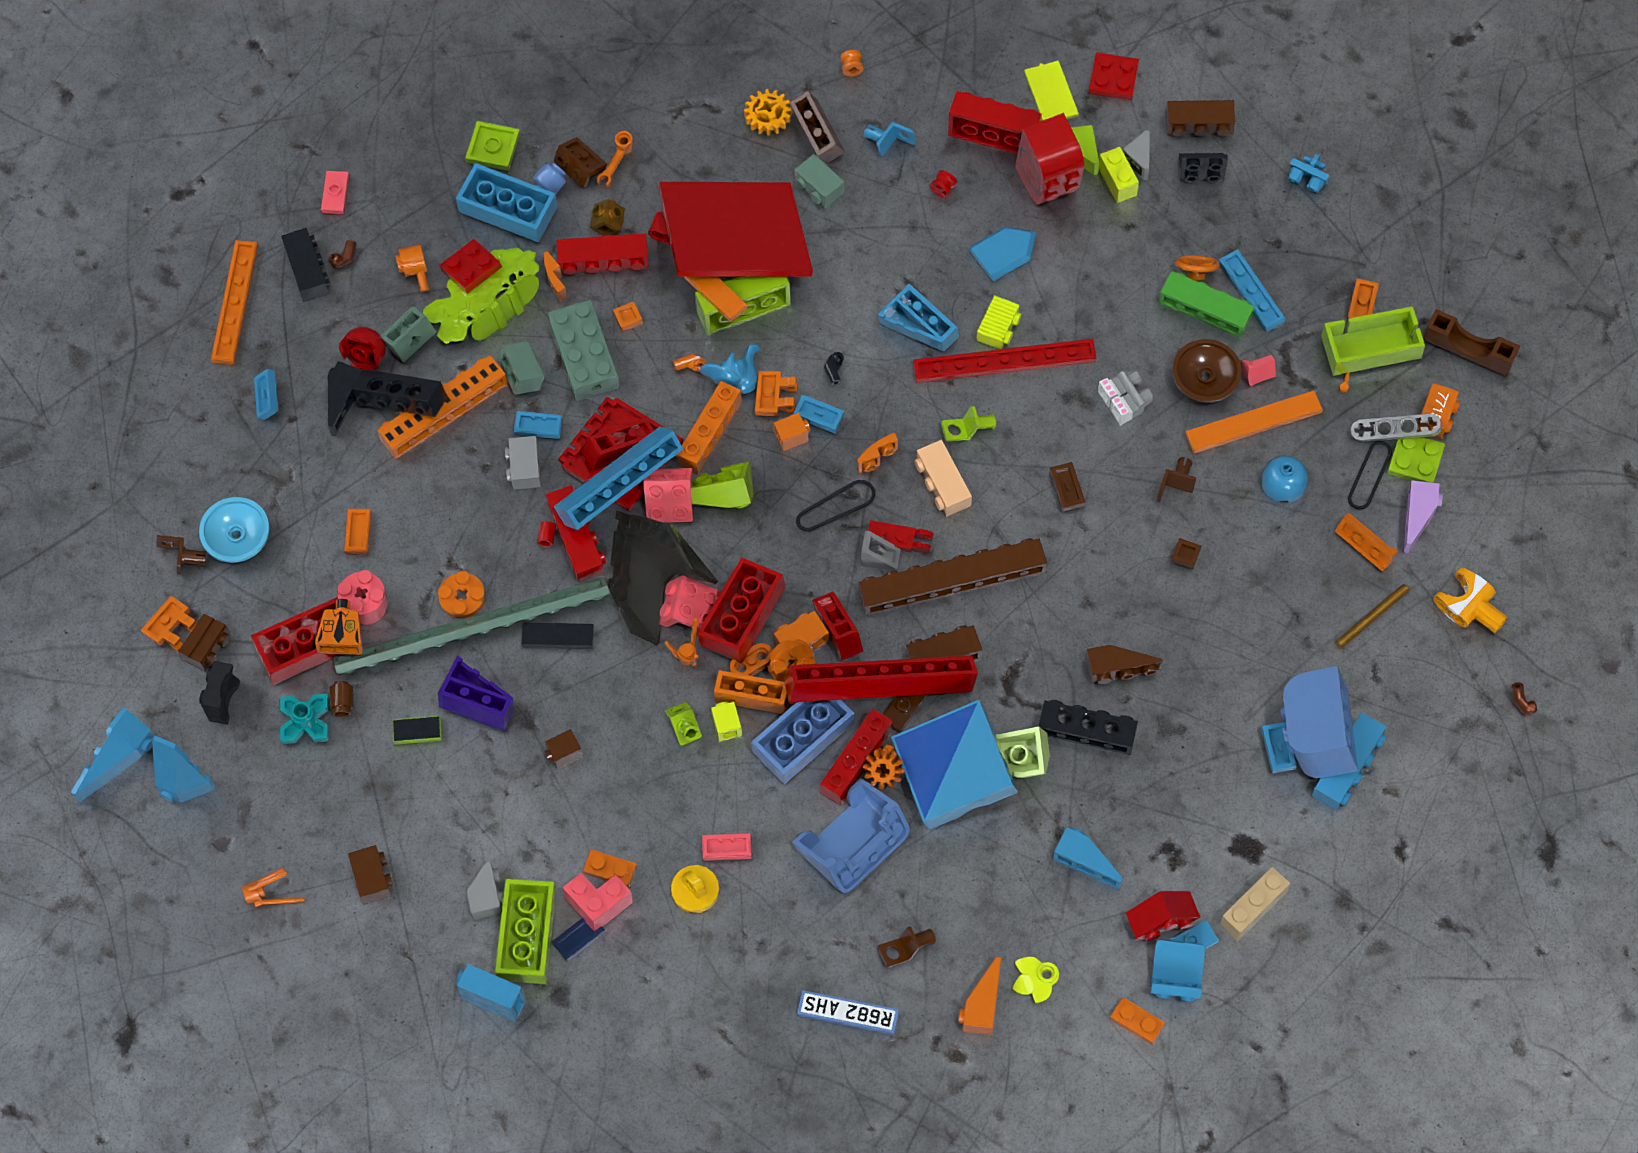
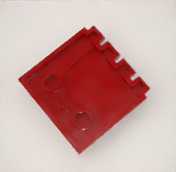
M606 397L597 409L602 416L598 413H594L584 425V429L588 433L580 430L570 443L575 450L567 447L558 458V461L563 464L562 468L564 471L586 483L608 466L605 465L592 470L581 451L589 436L645 417L654 430L663 426L617 397L614 400ZM676 435L682 445L684 443L683 438ZM667 461L658 469H664V467L668 464L669 461ZM644 480L617 499L615 503L630 512L644 495Z

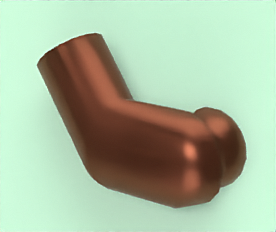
M347 240L342 253H332L329 256V262L332 266L341 268L352 262L357 243Z
M1513 683V701L1524 715L1536 713L1537 705L1535 701L1527 702L1525 699L1523 683Z

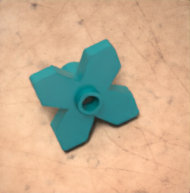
M313 694L308 702L299 701L295 696L280 697V711L290 719L280 727V741L282 744L296 743L304 732L314 742H327L329 740V727L319 719L329 711V698L327 694Z

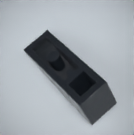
M340 361L336 363L335 367L330 369L327 376L328 427L331 435L336 437L356 399L351 388L363 371Z

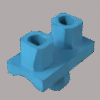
M1316 153L1313 158L1307 155L1304 157L1303 161L1310 165L1295 158L1292 159L1290 163L1291 170L1288 176L1290 181L1300 184L1303 176L1306 175L1311 178L1307 188L1315 193H1318L1323 185H1327L1330 181L1329 174L1316 169L1317 167L1324 170L1326 164L1319 161L1321 158L1320 154Z

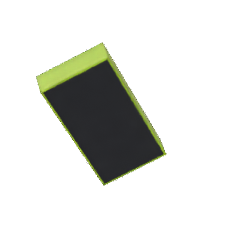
M440 716L393 720L394 745L442 741Z

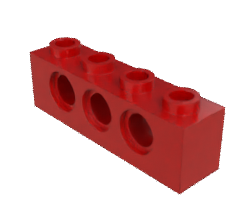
M872 708L820 783L821 795L839 806L842 805L847 798L849 788L864 773V764H870L866 760L867 756L875 757L874 750L881 748L891 734L893 726L891 719Z

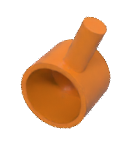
M421 244L399 248V254L395 255L399 272H404L405 277L417 275L420 292H428L429 286L425 274L427 269Z

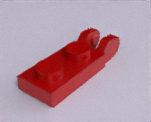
M870 520L868 531L892 543L901 551L910 553L912 551L930 553L931 551L929 544L914 542V538L923 540L933 539L934 534L930 530Z

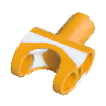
M1459 568L1454 573V576L1461 583L1465 594L1454 597L1438 592L1433 597L1436 606L1448 618L1463 628H1466L1475 618L1493 633L1498 632L1508 619V616L1489 603L1496 594L1495 589L1477 574L1466 568Z

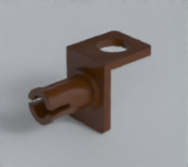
M1180 457L1175 471L1166 469L1157 502H1161L1166 486L1193 493L1196 477L1188 475L1192 466V461L1187 458L1185 465H1183L1185 457Z
M157 535V547L179 549L177 561L178 575H181V567L184 563L205 566L207 551L186 549L183 537Z
M911 926L904 930L899 939L880 944L877 949L885 966L889 968L911 961L921 947L934 944L936 938L931 929L914 934ZM891 947L897 949L899 958H889L886 950Z

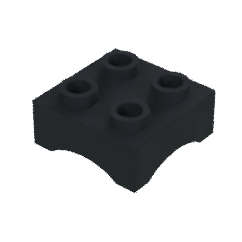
M214 661L212 668H209L207 671L206 689L201 691L199 703L210 722L228 725L230 719L228 713L229 702L240 685L239 678L232 674L234 668L232 664Z

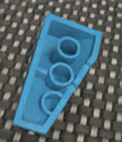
M124 707L107 728L105 734L108 737L103 746L96 747L93 764L87 765L71 791V794L79 803L140 759L145 752H148L153 747L152 739L154 734L151 729Z
M154 736L152 741L155 786L161 798L172 802L173 799L178 802H184L214 790L215 785L212 779L207 774L202 776L199 773L201 768L188 760L190 757L178 745Z

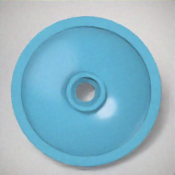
M242 497L226 498L212 505L202 517L199 526V536L204 549L215 559L228 563L242 562L259 553L266 544L270 531L269 521L264 510L254 501ZM236 534L241 535L238 539L233 538Z

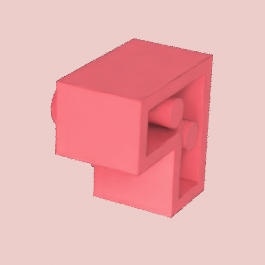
M580 873L562 887L564 899L581 918L586 920V923L594 932L600 926L606 925L633 903L631 891L617 875H614L596 889Z

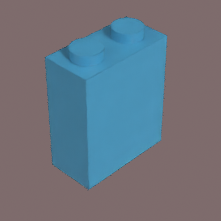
M469 964L457 976L456 983L458 984L457 987L462 1000L516 1022L526 1002L521 986Z

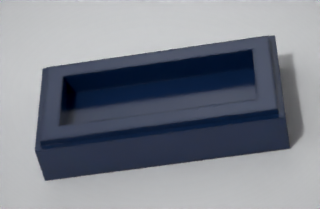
M582 918L553 940L552 945L568 962L603 935L605 929L600 926L594 932L586 923V920Z

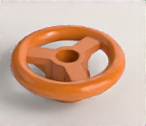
M1187 255L1175 260V265L1182 270L1188 271L1187 276L1192 280H1204L1206 272L1215 271L1220 267V263L1216 259L1206 256Z

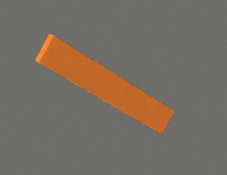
M235 240L211 355L212 363L235 364L258 251L257 242Z
M1313 390L1187 430L1185 435L1193 454L1321 414L1323 409Z

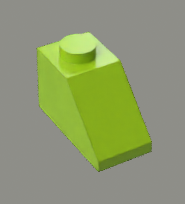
M1093 125L1071 127L1082 150L1084 169L1093 175H1097L1099 171V158Z

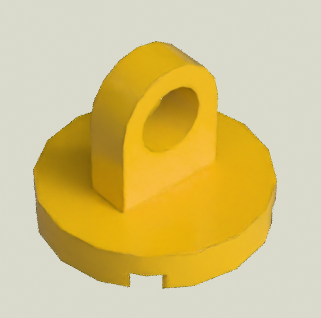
M700 865L687 866L679 870L673 878L671 884L672 898L675 904L685 912L703 913L710 909L718 899V880L715 874L707 867Z

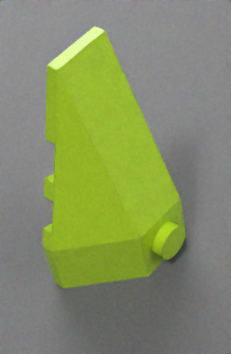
M750 461L720 468L721 472L714 475H708L707 472L699 474L700 476L691 483L692 504L744 508L751 504L754 495Z

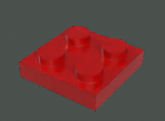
M1096 52L1089 94L1132 100L1139 59Z
M475 239L471 240L439 265L441 270L467 294L502 268L500 261Z

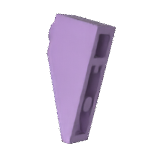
M1411 481L1408 489L1403 553L1408 554L1434 516L1437 506L1441 507L1443 493L1439 492L1440 484Z

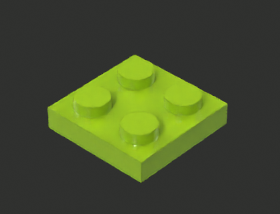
M477 121L465 157L466 163H477L485 167L509 171L519 140L520 129Z
M1425 437L1398 439L1387 474L1410 481L1434 483L1445 443Z

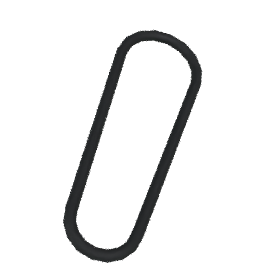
M856 480L800 512L796 518L797 526L801 530L811 531L868 506L875 498L874 486L866 480ZM858 483H864L871 488L872 496L866 503L809 528H805L800 524V517L849 487Z

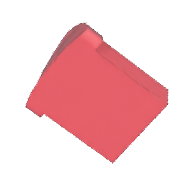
M1272 355L1254 361L1248 359L1240 361L1242 373L1250 386L1276 377L1275 359Z

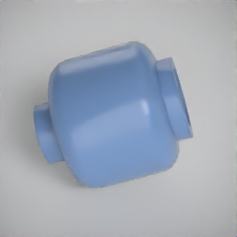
M545 163L535 173L533 180L536 183L535 186L557 194L566 183L564 177L566 173L555 163L551 165Z

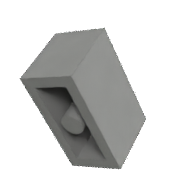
M536 436L508 438L509 447H505L506 461H510V468H506L507 482H512L513 490L541 487L539 451Z

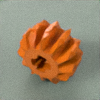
M884 748L883 755L876 749L874 750L875 757L867 756L866 760L870 764H864L863 769L870 772H867L864 777L865 779L874 778L870 784L871 786H875L878 781L880 782L879 788L883 790L885 783H887L889 788H893V780L898 783L901 781V777L898 774H903L905 769L897 767L903 763V759L894 760L897 755L896 751L892 752L891 756H889L888 748ZM882 764H886V768L890 769V771L887 770L886 774L882 773V769H880Z

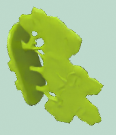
M519 248L492 250L490 253L500 261L502 268L468 294L449 278L446 288L449 289L451 296L449 298L436 299L423 309V314L430 323H441L437 337L445 344L451 341H463L467 334V328L472 324V337L475 340L481 341L491 336L496 330L500 329L502 331L507 327V321L514 315L519 316L523 313V307L532 300L538 291L539 279L535 274L539 271V264L534 260L536 252L531 250L523 252ZM520 271L523 272V275L521 277L519 276ZM513 273L517 279L513 281L515 284H511L509 281V277ZM507 283L509 287H503V285ZM508 289L498 299H496V295L500 291ZM470 316L474 319L469 321L467 320V317Z

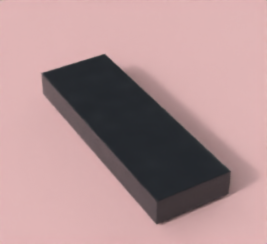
M523 622L522 647L593 649L594 624Z

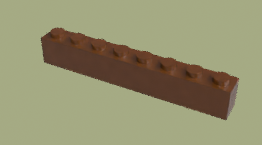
M1028 538L1018 544H1003L993 550L982 549L975 554L968 556L963 554L957 555L947 561L936 560L930 563V565L922 567L915 565L905 571H890L884 576L876 578L869 576L858 582L859 594L865 616L1046 573L1047 560L1040 538L1034 540Z

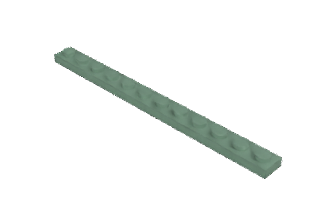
M600 578L363 648V655L342 654L333 657L334 666L337 674H350L364 666L373 667L381 661L397 660L402 655L408 653L417 654L425 648L432 646L441 647L452 640H465L470 635L476 633L485 634L496 627H509L520 620H532L537 615L544 613L553 614L561 608L568 606L577 607L582 602L591 599L594 601L600 600L605 595L610 594L605 578Z

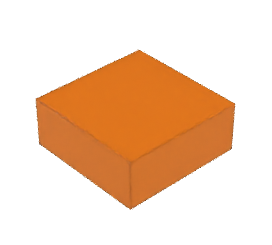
M634 301L613 309V314L622 332L643 324Z

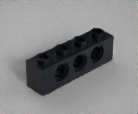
M367 369L362 371L351 388L360 405L415 413L422 416L436 417L448 398L441 381Z
M1044 700L1038 727L1043 729L1050 738L1131 755L1138 721L1126 715H1121L1120 717L1110 715L1109 712L1104 710L1091 711L1081 705L1069 706L1064 705L1063 702L1058 700ZM1062 717H1066L1070 719L1071 722L1064 724L1061 723L1059 719ZM1089 722L1093 724L1094 727L1091 729H1086L1082 726V724ZM1114 728L1117 730V733L1109 734L1106 729Z

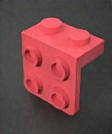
M684 575L670 581L665 588L666 598L660 609L661 619L659 624L669 627L679 622L692 628L693 619L698 618L697 630L699 631L721 592Z

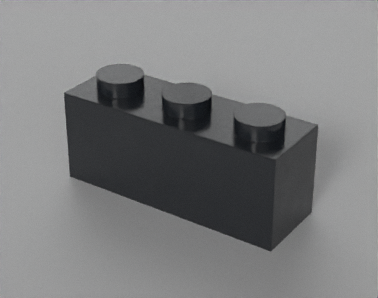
M307 228L281 235L303 302L329 294L327 285H330L327 272L322 273L320 267L324 266L321 254L315 253L314 248L318 246L314 234L309 236Z

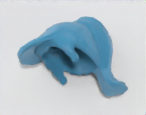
M751 344L745 349L744 358L734 360L735 353L731 352L727 360L721 362V365L706 363L700 367L699 371L715 381L717 385L720 381H723L740 389L741 394H748L757 385L758 374L753 357L760 350V347L757 344Z

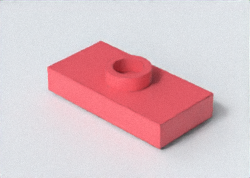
M326 171L321 206L322 213L344 214L349 172Z
M751 833L702 835L703 861L751 859Z

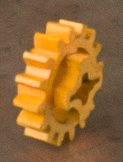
M768 89L765 90V94L757 91V97L750 95V102H745L744 117L746 118V124L751 125L752 131L758 128V134L760 135L763 131H766L767 136H770L773 130L778 134V128L785 130L786 123L791 121L792 108L790 107V101L785 100L784 94L778 96L777 90L772 94L769 93Z

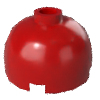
M361 326L351 329L339 343V351L344 360L348 358L352 361L351 366L361 370H374L378 368L385 357L386 345L377 331Z

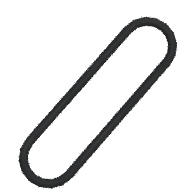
M1385 441L1372 443L1350 490L1348 501L1355 509H1365L1368 507L1392 455L1391 446ZM1377 444L1385 445L1389 453L1369 499L1365 505L1357 506L1352 502V494L1372 449Z

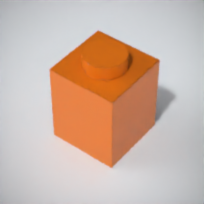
M799 412L774 422V433L783 451L808 442V432L811 431L806 419L802 420Z

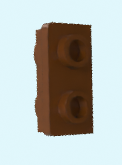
M578 137L559 145L554 158V163L582 188L587 186L590 177L603 172L607 166V163Z

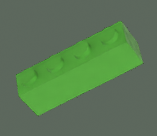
M1171 271L1159 297L1160 304L1239 338H1242L1252 319L1255 307L1246 300L1236 299L1225 291L1215 290L1204 282L1194 281L1183 273Z

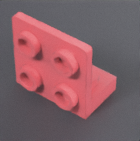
M692 468L657 469L644 479L646 519L648 523L693 521L691 495Z

